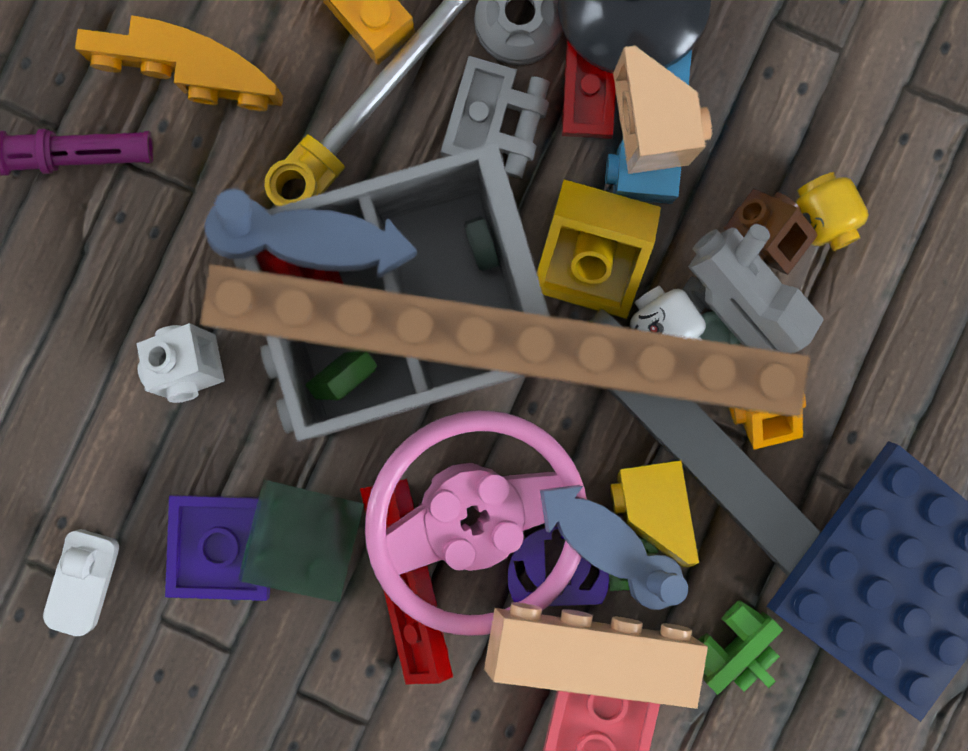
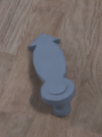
M228 189L220 193L215 200V206L209 211L205 219V234L211 248L220 256L229 259H246L266 249L277 258L295 265L318 270L354 271L379 265L378 279L417 256V250L388 218L385 231H382L371 222L358 217L327 210H286L270 215L257 202L250 200L246 193L238 189Z
M574 485L540 490L546 531L550 533L557 524L560 534L569 546L584 560L608 574L618 578H626L630 593L637 603L651 610H661L670 605H678L686 599L688 584L683 577L678 563L661 553H646L639 537L620 517L604 506L585 498H576L583 486Z

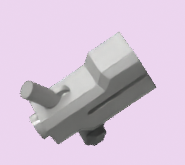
M755 224L751 226L745 237L736 228H730L722 233L715 229L704 235L694 245L693 251L696 253V256L688 266L696 277H690L682 289L687 293L699 313L704 308L713 310L745 347L792 354L810 344L824 319L798 288L782 284L758 255L770 237L769 231L764 226Z

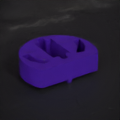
M554 526L550 533L545 528L531 533L523 540L521 547L513 552L508 567V586L514 602H520L534 592L527 591L518 579L514 561H524L526 574L533 584L539 587L546 579L544 540L552 539V532L558 529V526ZM581 558L570 583L549 606L602 604L608 590L609 574L598 569V574L590 588L579 589L588 576L591 563Z

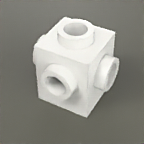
M188 323L183 326H166L157 330L154 337L136 343L140 360L138 363V375L145 386V391L165 397L169 402L180 403L192 400L199 395L198 391L225 381L216 335Z

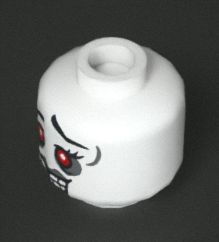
M658 286L635 301L639 311L630 320L631 329L702 340L700 335L706 328L705 320L684 290L673 289L665 293L661 286Z

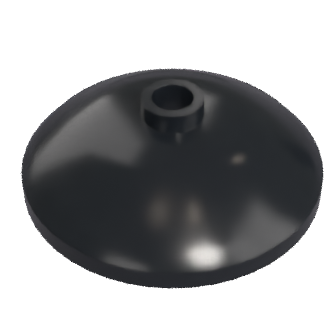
M558 0L560 23L570 45L584 60L609 73H614L624 47L630 46L638 47L665 68L677 63L699 41L707 25L711 7V0Z

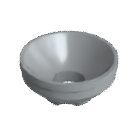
M478 0L474 16L475 31L480 44L495 59L511 65L532 64L546 57L558 44L563 32L558 13V0H529L535 8V16L532 21L524 25H516L507 19L505 8L511 0Z

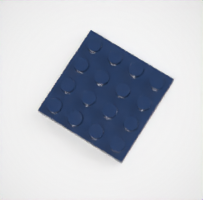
M888 441L766 607L921 722L968 658V501L901 446Z

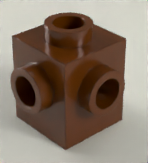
M754 188L723 228L725 231L730 228H736L745 237L751 226L755 224L764 226L769 231L770 237L758 255L766 265L789 275L817 237V232L801 213V208L792 199L779 192H776L772 197Z

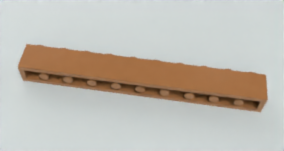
M210 265L201 325L216 329L783 416H801L810 356L217 265Z

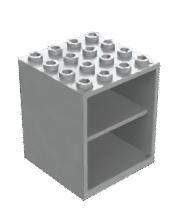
M497 142L266 210L270 215L286 210L299 209L333 211L371 222L382 231H385L388 218L417 250L416 257L378 279L379 265L364 270L339 271L344 285L549 316ZM479 216L485 219L500 265L484 272L478 269L463 226L465 221ZM255 255L246 259H233L237 269L263 272ZM266 336L268 344L261 346L262 359L270 379L277 377L283 391L284 399L277 400L281 423L286 433L295 432L297 441L326 436L524 377L522 375L368 352L377 365L376 370L341 400H320L313 397L305 384L342 353L357 352L359 350Z

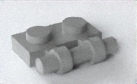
M468 56L441 148V156L448 157L497 142L500 152L508 155L505 165L506 174L522 179L527 161H533L537 148L533 140L539 119L546 117L549 102L545 99L550 82L540 77H531L527 93L512 89L517 69ZM507 108L520 112L514 136L500 133Z

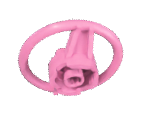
M461 412L433 421L417 430L385 462L373 485L367 505L365 518L366 547L371 566L383 590L402 611L428 627L455 635L476 636L490 634L494 612L481 615H465L434 607L417 596L402 580L400 574L440 560H444L452 569L459 571L486 569L504 560L510 553L517 551L521 547L524 539V530L545 523L540 490L581 485L583 487L576 498L587 499L584 485L575 464L565 449L545 430L530 421L503 412ZM475 431H489L509 435L533 447L555 470V472L502 477L492 469L481 467L474 463L452 465L432 478V484L424 493L422 503H419L417 508L386 529V518L391 496L403 473L420 454L451 436ZM470 506H474L478 512H481L474 525L468 526L466 523L461 525L460 520L467 517L466 509ZM566 540L561 555L549 576L534 592L518 603L539 606L543 611L565 589L582 558L569 546Z

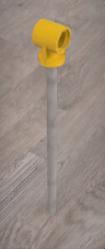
M443 0L321 142L307 134L285 160L278 161L270 167L265 176L264 187L267 196L276 207L320 195L327 190L345 169V166L336 157L337 153L470 0ZM297 178L306 182L303 194L297 199L288 200L282 197V187L287 181Z

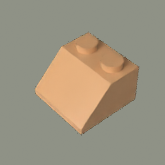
M624 47L613 76L628 174L690 165L706 147L705 140H710L712 137L711 117L708 108H700L698 92L638 47Z

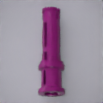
M38 129L36 134L8 135L6 131H0V176L10 175L12 170L40 169L42 174H52L53 171L58 170L59 166L152 163L154 158L153 140L150 131L56 136L55 132L49 129Z

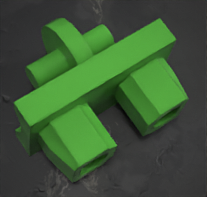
M738 600L721 618L738 635L724 650L708 633L698 639L708 646L703 680L717 695L733 680L744 692L758 678L768 688L776 682L766 670L780 656L768 645L783 629L763 611L759 614L756 610Z

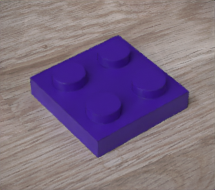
M170 495L165 597L267 601L270 598L273 498Z

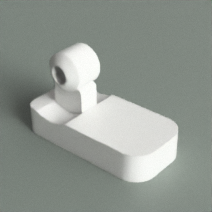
M83 529L70 532L66 536L62 555L56 568L43 613L44 622L50 629L73 636H82L96 627L119 552V544L115 539Z

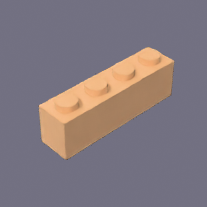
M518 602L511 603L510 610L494 609L484 668L493 682L698 709L708 646L691 636L692 629L664 623L661 624L660 631L642 629L643 623L641 621L625 617H612L611 624L592 622L593 615L576 610H562L561 617L542 615L541 607Z

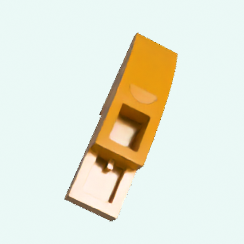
M131 15L128 35L84 29L77 30L75 49L91 62L90 66L92 68L117 73L121 72L122 66L141 68V74L160 79H170L171 73L174 72V83L184 94H188V100L200 104L217 105L219 98L237 100V106L253 111H267L268 105L282 106L283 95L278 87L257 67L231 49L187 28L160 20Z

